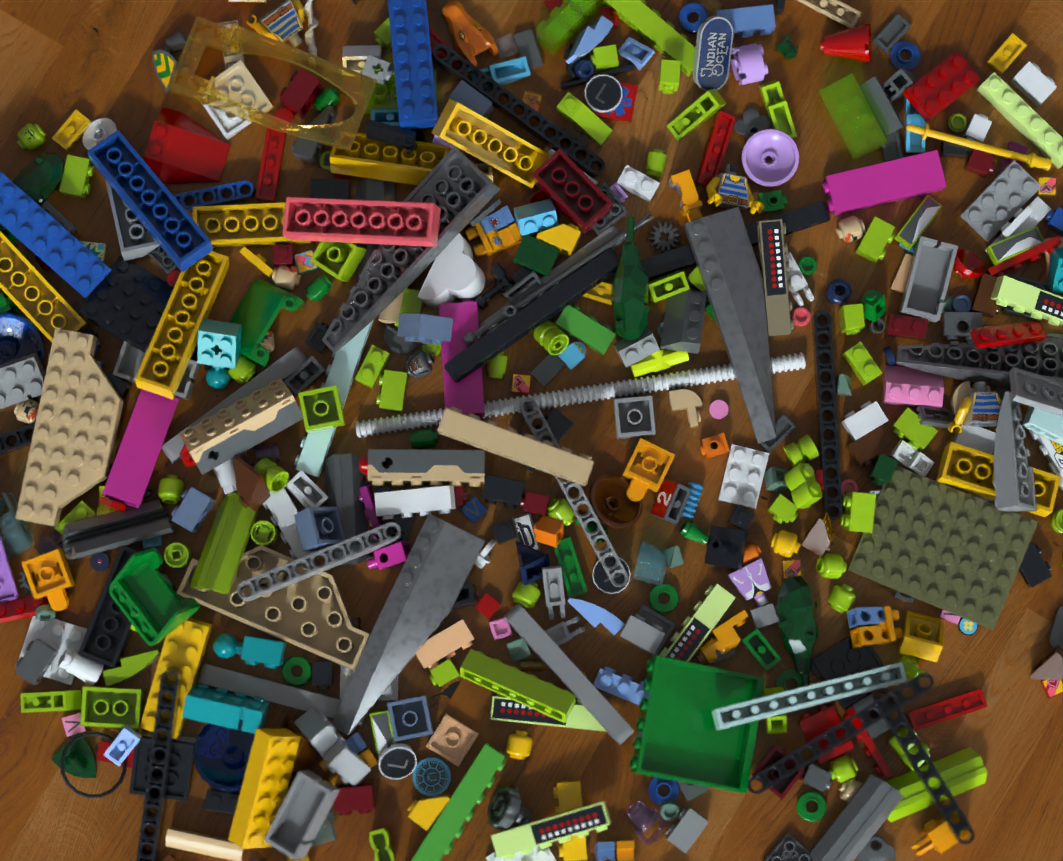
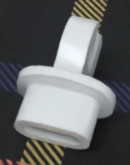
M493 539L483 550H480L474 564L481 569L486 563L489 564L491 562L487 554L496 544Z

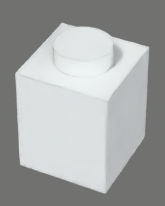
M974 114L963 136H967L969 140L983 143L992 121H989V118L983 114Z

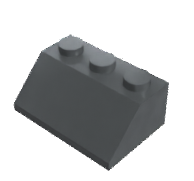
M686 290L666 298L660 349L699 353L706 292Z

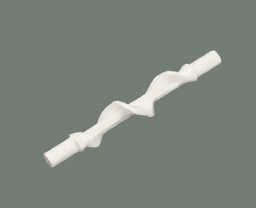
M307 0L304 6V15L308 17L309 29L305 33V42L309 47L310 67L318 66V50L315 46L314 28L319 25V22L313 17V0Z

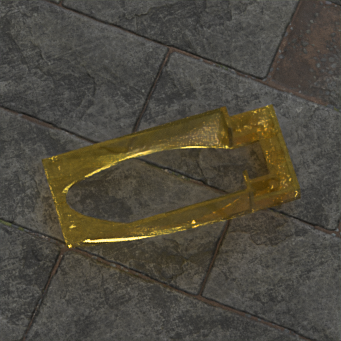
M197 16L169 83V91L277 131L350 151L377 80L239 25L232 24L231 29ZM207 46L226 54H253L273 57L307 69L336 86L352 100L355 112L351 118L339 123L324 125L293 124L225 97L215 88L214 76L209 81L196 76Z

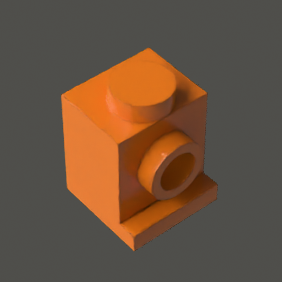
M724 433L702 439V444H699L702 456H706V459L730 451ZM715 442L717 449H712L710 444Z

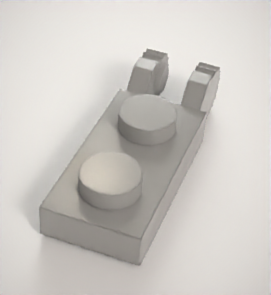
M561 565L542 567L549 620H554L552 606L560 605V617L565 619V595Z
M576 616L565 623L563 621L546 630L545 633L559 646L585 631V628L579 627L574 632L569 633L566 626L578 622L580 618Z

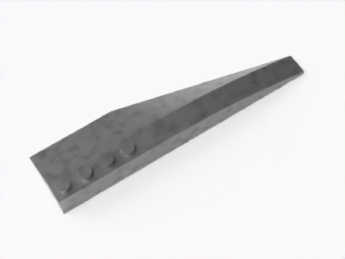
M456 146L448 152L403 201L435 203L441 208L437 247L379 244L377 250L373 251L359 275L360 279L356 286H353L349 292L351 294L346 303L342 304L337 318H334L322 338V341L333 353L338 352L389 306L500 190Z
M739 207L685 223L684 228L757 443L759 444L776 438L764 283Z
M1046 333L1047 337L1044 341L976 348L973 340H967L965 343L952 341L950 344L942 345L940 343H932L930 346H923L922 344L898 346L897 364L945 377L975 383L986 382V385L1011 388L1009 371L1012 367L1063 382V334Z
M428 514L377 619L332 723L337 730L350 735L364 718L366 712L373 707L380 695L387 690L389 684L394 678L396 679L415 656L421 645H424L431 633L438 628L440 622L451 612L485 542L484 540Z

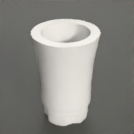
M232 458L213 469L225 495L237 490L234 460Z
M66 649L59 659L58 666L83 680L89 686H93L98 680L104 664Z

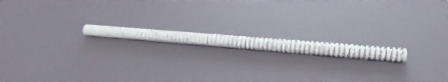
M800 352L799 355L794 353L793 356L788 354L786 357L785 355H782L780 358L779 356H776V358L770 357L772 374H775L776 371L781 373L783 370L787 372V370L805 369L806 361L804 354ZM729 363L728 366L723 364L722 367L717 365V367L711 366L709 369L705 367V369L699 368V370L693 369V371L687 370V372L683 370L681 373L677 371L675 374L670 372V375L664 373V376L658 374L657 377L652 375L651 378L646 376V378L640 377L638 380L634 378V380L628 379V381L622 380V382L616 381V383L612 381L611 384L606 382L605 385L599 383V386L593 384L592 387L587 385L586 388L581 386L580 389L575 387V389L569 388L567 391L563 389V391H551L552 393L546 392V394L541 392L540 395L535 393L534 396L528 394V397H525V395H522L521 398L516 396L515 399L510 397L509 400L504 398L502 401L501 399H498L496 402L495 400H492V402L486 401L484 403L485 417L483 419L486 416L491 418L492 415L497 417L499 414L503 416L505 413L507 415L509 413L515 414V412L521 413L520 403L525 398L534 399L538 407L544 410L545 407L550 409L551 406L556 408L557 405L562 407L563 404L568 406L570 403L574 405L576 402L580 404V402L586 403V401L592 402V400L598 401V399L604 400V398L608 400L610 397L615 399L616 396L621 398L622 395L627 397L628 394L633 396L634 393L639 395L641 392L645 394L647 391L651 393V391L657 392V390L663 391V389L669 390V388L673 390L675 387L679 389L681 386L686 388L687 385L692 387L693 384L698 386L699 383L704 385L705 382L710 384L712 381L716 383L718 380L719 382H722V380L728 381V379L734 380L735 375L731 363ZM527 402L523 405V409L526 412L527 410L533 411L534 405ZM439 408L437 411L433 409L431 412L427 410L425 413L421 411V413L403 414L404 416L399 414L398 417L393 415L392 418L386 416V419L380 417L379 420L374 418L373 421L368 419V421L362 420L360 423L356 421V433L361 438L363 435L367 437V435L373 436V434L379 435V433L385 434V432L391 433V431L397 432V430L401 432L403 429L408 431L409 428L414 430L415 427L420 429L421 426L424 428L428 425L432 427L434 424L438 426L445 409Z

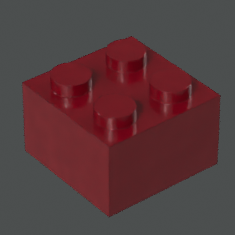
M301 68L299 72L295 71L290 79L292 82L288 88L284 87L281 91L280 101L284 108L290 110L294 115L303 120L312 107L314 99L323 91V86L319 79Z
M773 743L750 772V775L755 776L788 754ZM792 759L785 762L787 770H793L796 767V763ZM802 768L769 790L783 800L805 772L806 768ZM770 770L768 778L772 781L777 780L779 772L777 770Z
M374 783L357 784L356 786H336L340 791L333 803L334 813L339 812V816L351 815L352 811H359V814H367L376 807Z

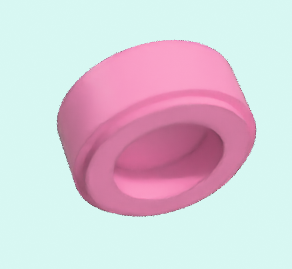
M715 400L711 403L709 413L714 419H723L728 414L729 409L726 402Z

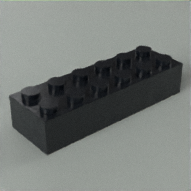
M126 545L121 546L78 651L80 655L113 668L119 666L120 659L133 631L131 630V622L109 593L110 584L133 554L141 552Z

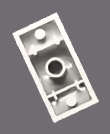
M460 233L435 258L417 296L429 307L439 309V304L453 301L455 297L462 300L473 299L484 288V272L473 261V249Z

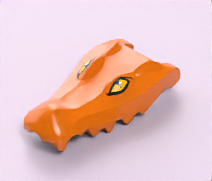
M450 1L443 6L441 13L448 22V29L453 37V44L464 59L477 66L475 55L489 49L493 57L499 54L492 35L466 12L459 1Z

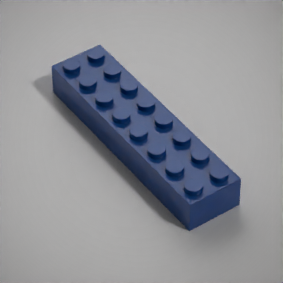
M388 0L400 128L435 127L438 121L426 0Z
M119 130L87 151L92 164L181 272L213 250L210 239Z
M0 171V223L84 298H88L112 269Z

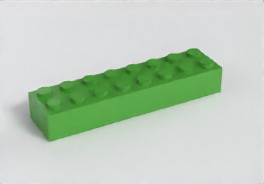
M487 742L485 743L411 861H444L441 857L444 853L446 855L449 854L454 845L452 842L453 838H459L465 827L462 824L465 820L469 822L475 812L473 809L476 803L479 805L485 797L486 793L483 791L486 786L488 788L492 786L496 779L494 776L496 770L501 771L507 761L504 759V753Z

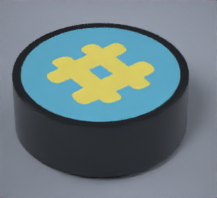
M961 618L958 623V630L964 635H973L978 629V624Z

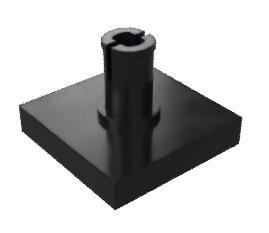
M711 525L704 563L742 570L748 531Z

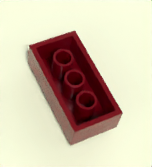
M560 148L532 173V180L584 234L613 208V202Z

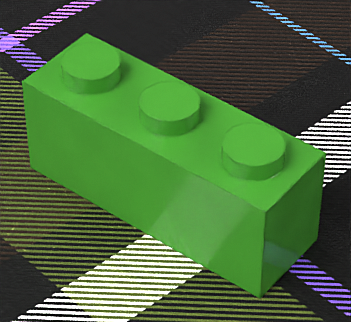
M574 304L564 308L555 325L604 356L616 337V334L613 333L614 329L606 324L604 326L597 323V318L590 314L588 316L581 313L582 309Z

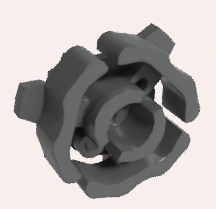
M506 786L503 789H498L493 795L495 802L489 803L487 815L488 823L495 829H508L513 822L520 825L531 822L532 810L520 806L519 787L514 786L510 788Z

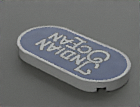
M721 16L708 17L704 24L700 25L697 32L693 80L701 90L706 92L712 89L717 91L721 89L729 76L733 27L726 18Z

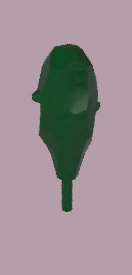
M41 153L20 171L13 182L41 206L55 192L61 182L64 172V160L56 153ZM0 223V230L5 232L7 229Z
M626 217V243L622 247L619 262L612 279L611 304L614 327L625 340H638L647 327L648 312L650 311L648 300L649 279L640 264L637 245L634 243V217Z
M799 575L787 577L778 590L777 616L779 622L777 624L781 631L784 646L791 656L796 671L801 674L802 686L806 687L810 686L809 672L812 666V654L819 635L816 620L817 603L814 601L810 586Z

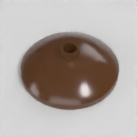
M605 474L599 477L592 484L589 493L590 505L599 520L610 527L618 529L627 528L636 523L643 510L642 500L635 502L627 497L626 491L631 481L622 475Z

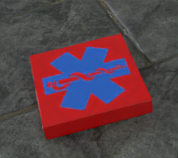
M619 82L622 88V99L618 107L613 111L605 113L595 111L594 114L599 118L631 123L638 85Z

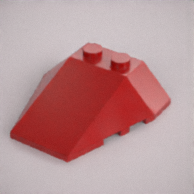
M163 107L154 121L143 160L163 184L220 182L231 146L182 112Z

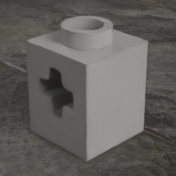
M368 55L362 70V77L384 85L385 80L389 81L393 70L390 69L389 62ZM378 67H380L381 71H379L378 74H376L375 70H377Z
M773 603L749 610L755 628L779 622L777 616L778 607L777 605L773 606Z

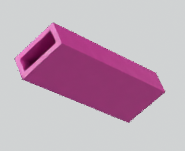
M938 150L829 175L822 182L823 191L828 194L829 198L827 207L829 212L832 211L833 216L941 191L947 187Z
M463 300L462 303L448 301L445 304H439V317L453 318L451 342L443 341V345H441L445 409L450 410L451 407L462 410L463 415L469 416L470 413L483 418L485 417L482 367L458 383H455L444 368L448 361L468 348L463 340L464 334L475 332L479 329L477 302Z
M141 389L101 496L139 508L179 398L175 396L172 400Z

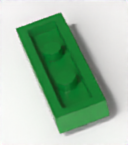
M571 537L563 539L557 548L554 547L558 563L561 565L562 576L569 598L588 593Z

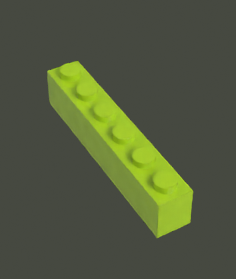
M604 0V5L614 8L616 11L613 12H616L619 18L668 60L681 61L680 70L688 77L692 75L696 46L694 47L689 42L690 39L685 34H679L671 22H665L661 19L660 13L655 9L651 10L648 8L645 0Z
M470 649L460 667V677L563 723H566L575 705L576 695L571 691L562 690L551 682H544L533 674H526L515 666L510 667L499 659H492L486 656L481 651Z

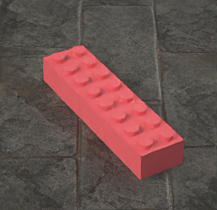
M286 197L282 235L289 240L437 247L441 208L435 203Z

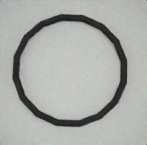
M85 732L74 737L65 746L60 759L61 775L65 784L75 794L86 798H102L113 793L122 783L127 770L126 758L122 762L123 770L119 781L110 790L101 794H86L78 791L69 783L64 772V759L68 749L77 740L86 736H100L111 742L114 741L111 736L100 732Z

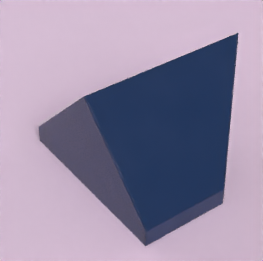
M516 541L523 585H527L543 577L542 567H550L549 556Z

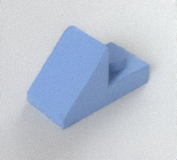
M630 37L617 51L620 56L633 62L638 70H641L655 53L653 49Z
M126 725L103 755L120 766L142 736Z

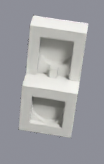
M901 439L890 454V456L905 467L924 477L935 463Z

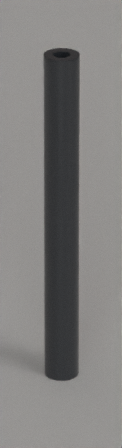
M633 63L593 73L589 78L579 77L560 83L561 89L564 90L586 84L598 75L615 76L633 71L635 67Z

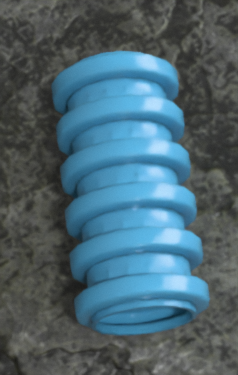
M688 482L687 484L689 485L688 488L692 490L681 516L689 519L694 518L693 513H696L695 507H698L697 501H700L701 490H704L702 485L694 482Z

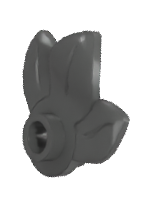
M748 107L743 114V119L735 120L733 128L738 134L745 135V138L748 140L754 135L751 131L759 132L769 129L771 124L769 115L760 117L756 109Z
M877 834L873 835L857 856V861H893L896 859L893 847L886 844L884 839ZM874 840L878 841V846L875 848L871 845Z

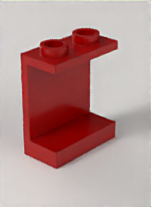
M826 703L818 707L819 711L813 714L809 711L800 716L801 719L797 722L807 743L841 723L834 705L829 706ZM837 729L835 737L844 739L846 737L845 730ZM821 739L818 742V746L822 750L827 749L830 745L827 739ZM848 740L817 759L816 762L818 764L824 763L855 747L852 741Z

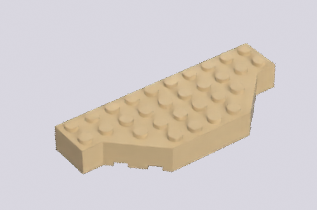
M55 328L15 519L58 527L61 511L64 506L108 478L124 401L94 358L97 337L94 335Z
M262 545L243 554L230 593L224 594L213 590H201L190 587L199 562L192 558L176 594L184 598H194L202 606L353 671L355 670L370 634L353 627L335 578L332 575L321 572L252 601H244L237 593V587L241 582L295 561V559ZM299 565L296 571L304 573L307 567ZM280 573L278 579L285 581L288 578V573ZM267 579L260 583L261 588H267L270 585V581ZM243 588L242 595H249L252 592V588Z

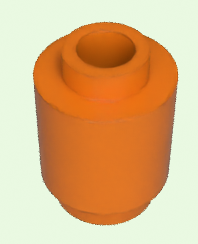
M751 541L746 544L743 559L744 567L760 559L759 554L762 552L757 543L753 544Z

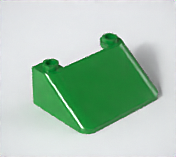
M263 279L255 280L229 322L242 325L241 355L265 369L268 368L269 365L267 363L270 355L268 350L260 345L282 307L288 311H295L300 306L305 307L306 303L304 300Z
M156 547L133 554L109 586V593L144 641L150 646L159 643L191 617L200 607L198 602L191 597L184 599L182 602L158 571V567L163 563V558Z

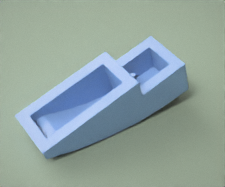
M601 15L593 22L591 27L587 26L580 32L566 62L570 64L588 54L605 38L614 23Z
M574 598L567 600L594 628L601 623L615 636L625 625L615 615L593 603Z

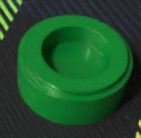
M811 256L802 257L797 264L804 276L812 275L817 269V262Z

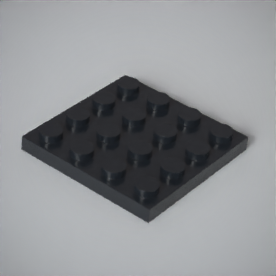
M119 256L111 267L112 271L95 288L79 310L78 315L145 353L174 288L166 281L129 260L124 261L123 257Z

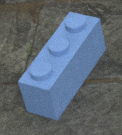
M773 4L718 10L715 14L716 16L726 18L731 23L733 38L737 35L750 37L754 33L769 35L776 27Z

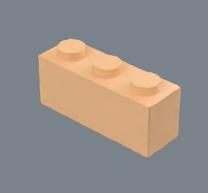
M464 619L428 639L417 650L416 655L424 669L429 667L431 670L440 664V659L445 657L448 660L456 655L455 650L460 647L465 650L473 645L472 640L475 638Z

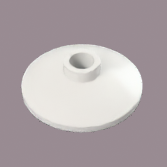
M100 118L93 121L83 134V145L85 148L90 150L116 132L115 123L109 118Z

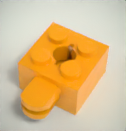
M640 438L622 475L631 480L626 491L627 497L631 501L636 502L643 499L647 489L657 492L675 454Z
M56 549L22 562L34 599L47 596L53 610L61 611L69 606V599L65 589L75 586V582L63 549Z
M957 813L949 815L952 823L959 822L960 817ZM941 816L936 821L932 819L924 825L925 828L921 830L924 836L912 843L911 848L914 850L920 847L915 852L917 856L922 855L932 847L937 852L943 853L955 845L957 840ZM962 830L960 838L963 839L970 833L967 830Z

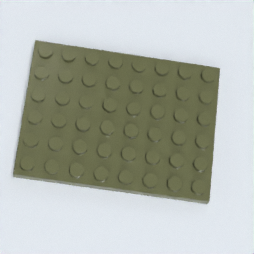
M896 466L890 483L883 485L875 504L872 533H863L848 571L994 631L1038 522L1012 511L998 510L997 506Z

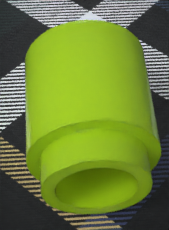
M653 149V152L648 153L645 167L647 176L661 178L667 155L664 154L663 150Z
M504 352L487 362V377L503 378L508 358L504 356Z

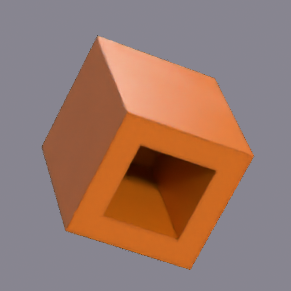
M542 515L539 522H536L533 527L535 541L557 548L564 536V522Z

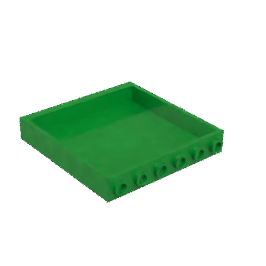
M650 656L646 664L647 678L643 682L644 697L641 699L639 706L641 714L636 723L638 732L637 737L633 741V748L635 750L634 755L630 759L631 773L747 794L759 720L716 731L712 711L762 698L766 678L661 656Z

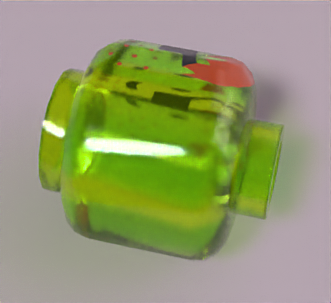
M903 654L897 662H902L907 681L921 673H925L923 669L924 662L912 655L905 656Z

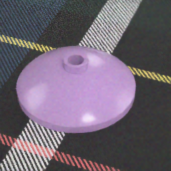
M766 129L755 133L748 139L742 151L744 171L751 180L763 186L772 187L785 183L794 175L799 164V152L795 142L790 136L779 130ZM770 157L772 162L767 163L765 158Z

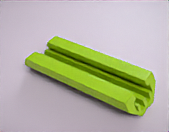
M231 492L221 500L191 581V588L213 590L224 594L230 593L251 534V528L258 515V508L253 511L249 507L245 508L239 502L240 497L237 493Z
M971 747L964 748L932 762L952 796L986 783V767L981 756ZM925 764L918 768L921 771H927L928 764ZM908 771L885 781L903 796L902 800L888 816L887 819L890 822L934 805L915 771ZM935 778L929 779V786L933 789L938 788V780ZM941 795L939 797V802L948 799V797L945 795Z

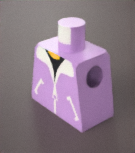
M761 558L742 567V570L739 569L727 575L746 601L754 598L758 607L769 602L764 592L770 589L771 586Z

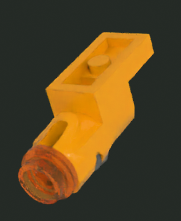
M745 610L740 611L711 631L715 638H710L694 654L701 665L708 666L710 663H716L735 654V647L738 646L741 639L733 626L735 625L738 628L747 622L745 618L748 617V614Z

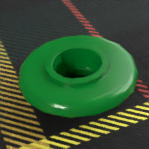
M659 583L651 589L648 600L650 606L655 611L668 613L678 605L679 595L676 588L671 584ZM662 592H666L669 595V602L665 604L658 601V596Z
M292 656L283 664L282 676L288 684L302 686L310 680L312 666L306 658ZM296 665H300L303 669L302 675L299 677L293 676L291 671Z
M795 669L784 670L777 677L776 687H783L784 692L790 691L786 687V681L793 678L797 682L795 689L802 688L801 674Z
M807 791L798 798L796 810L803 820L815 822L825 815L827 803L820 793ZM810 800L815 801L817 804V808L813 812L806 809V803Z

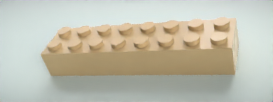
M451 407L450 410L445 409L438 428L439 434L582 486L586 485L594 464L593 461H590V456L581 453L580 456L572 454L573 450L562 447L561 450L554 448V444L549 441L543 440V443L535 441L536 437L526 433L524 436L518 435L515 429L506 427V429L499 428L498 423L490 420L487 423L480 421L481 417L470 413L469 416L463 415L462 410Z

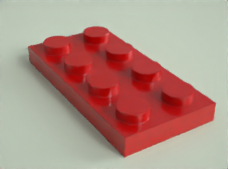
M956 51L908 87L903 94L924 120L928 122L982 79L959 51Z

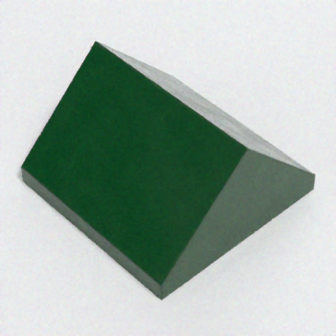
M526 234L520 243L513 262L548 277L560 254V249Z

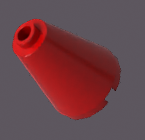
M863 24L824 35V39H820V50L824 51L825 55L871 62L870 24Z

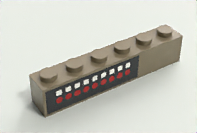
M782 219L756 221L760 271L764 283L768 336L788 335L794 329L793 318H790L789 312L792 311V300L788 299L791 284L790 280H787L786 274L789 272V262L785 261V253H788L787 242H784L783 234H786V224L782 223Z

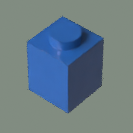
M1057 207L1054 211L1051 209L1046 216L1047 223L1045 226L1063 236V209Z

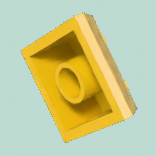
M561 224L538 233L536 239L560 249V254L571 257L580 240L581 231L573 224Z
M907 611L902 629L903 637L900 638L899 653L937 662L943 648L945 620Z
M444 794L424 797L419 802L415 799L408 809L410 812L408 817L427 831L448 803L451 795Z

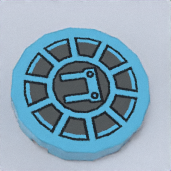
M428 757L421 760L413 771L415 788L426 796L442 794L448 788L451 781V772L448 765L436 757Z

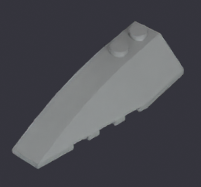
M106 181L124 261L145 256L160 245Z
M1006 391L1004 394L995 436L993 478L996 492L995 505L998 510L1005 512L1037 511L1033 469L1028 467L1027 456H1030L1029 448L1026 449L1023 439L1026 437V433L1022 425H1020V421L1023 419L1020 403L1012 401L1010 391Z

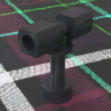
M499 263L490 269V272L496 278L494 281L496 285L483 296L479 294L473 298L482 310L489 306L487 302L500 291L504 293L515 284V282L512 283L508 279L506 271ZM517 288L515 291H513L510 294V297L513 296L516 292H518L520 288Z

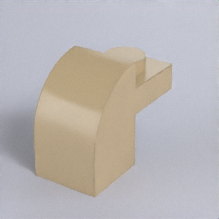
M970 381L960 384L953 390L950 396V408L953 415H956L965 396L975 392L974 385L970 388ZM986 386L987 392H991L990 386Z
M687 389L669 391L671 412L686 410L689 428L697 427L698 422H701L699 410L696 411L695 408L702 407L703 405L700 397L695 392Z

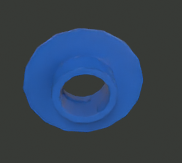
M694 2L688 3L679 12V23L687 32H698L700 25L704 24L708 18V13L703 5ZM692 12H696L699 15L696 23H691L688 20V16Z
M898 42L891 50V62L898 69L907 67L911 70L917 66L920 60L919 49L911 42ZM907 51L911 57L909 60H903L900 57V53Z
M655 777L649 784L648 792L651 800L661 805L667 800L675 801L678 797L679 787L676 781ZM664 784L669 787L668 795L661 796L658 793L660 785Z

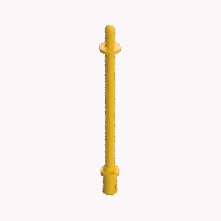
M925 123L923 127L913 124L906 125L907 131L921 134V140H925L927 136L1025 162L1029 168L1036 167L1049 171L1052 165V159L1036 156L1035 153L1031 152L1025 155L929 129L928 123Z

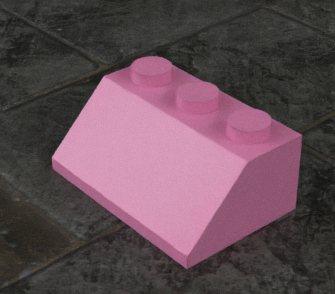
M885 365L882 404L943 407V376L909 367Z

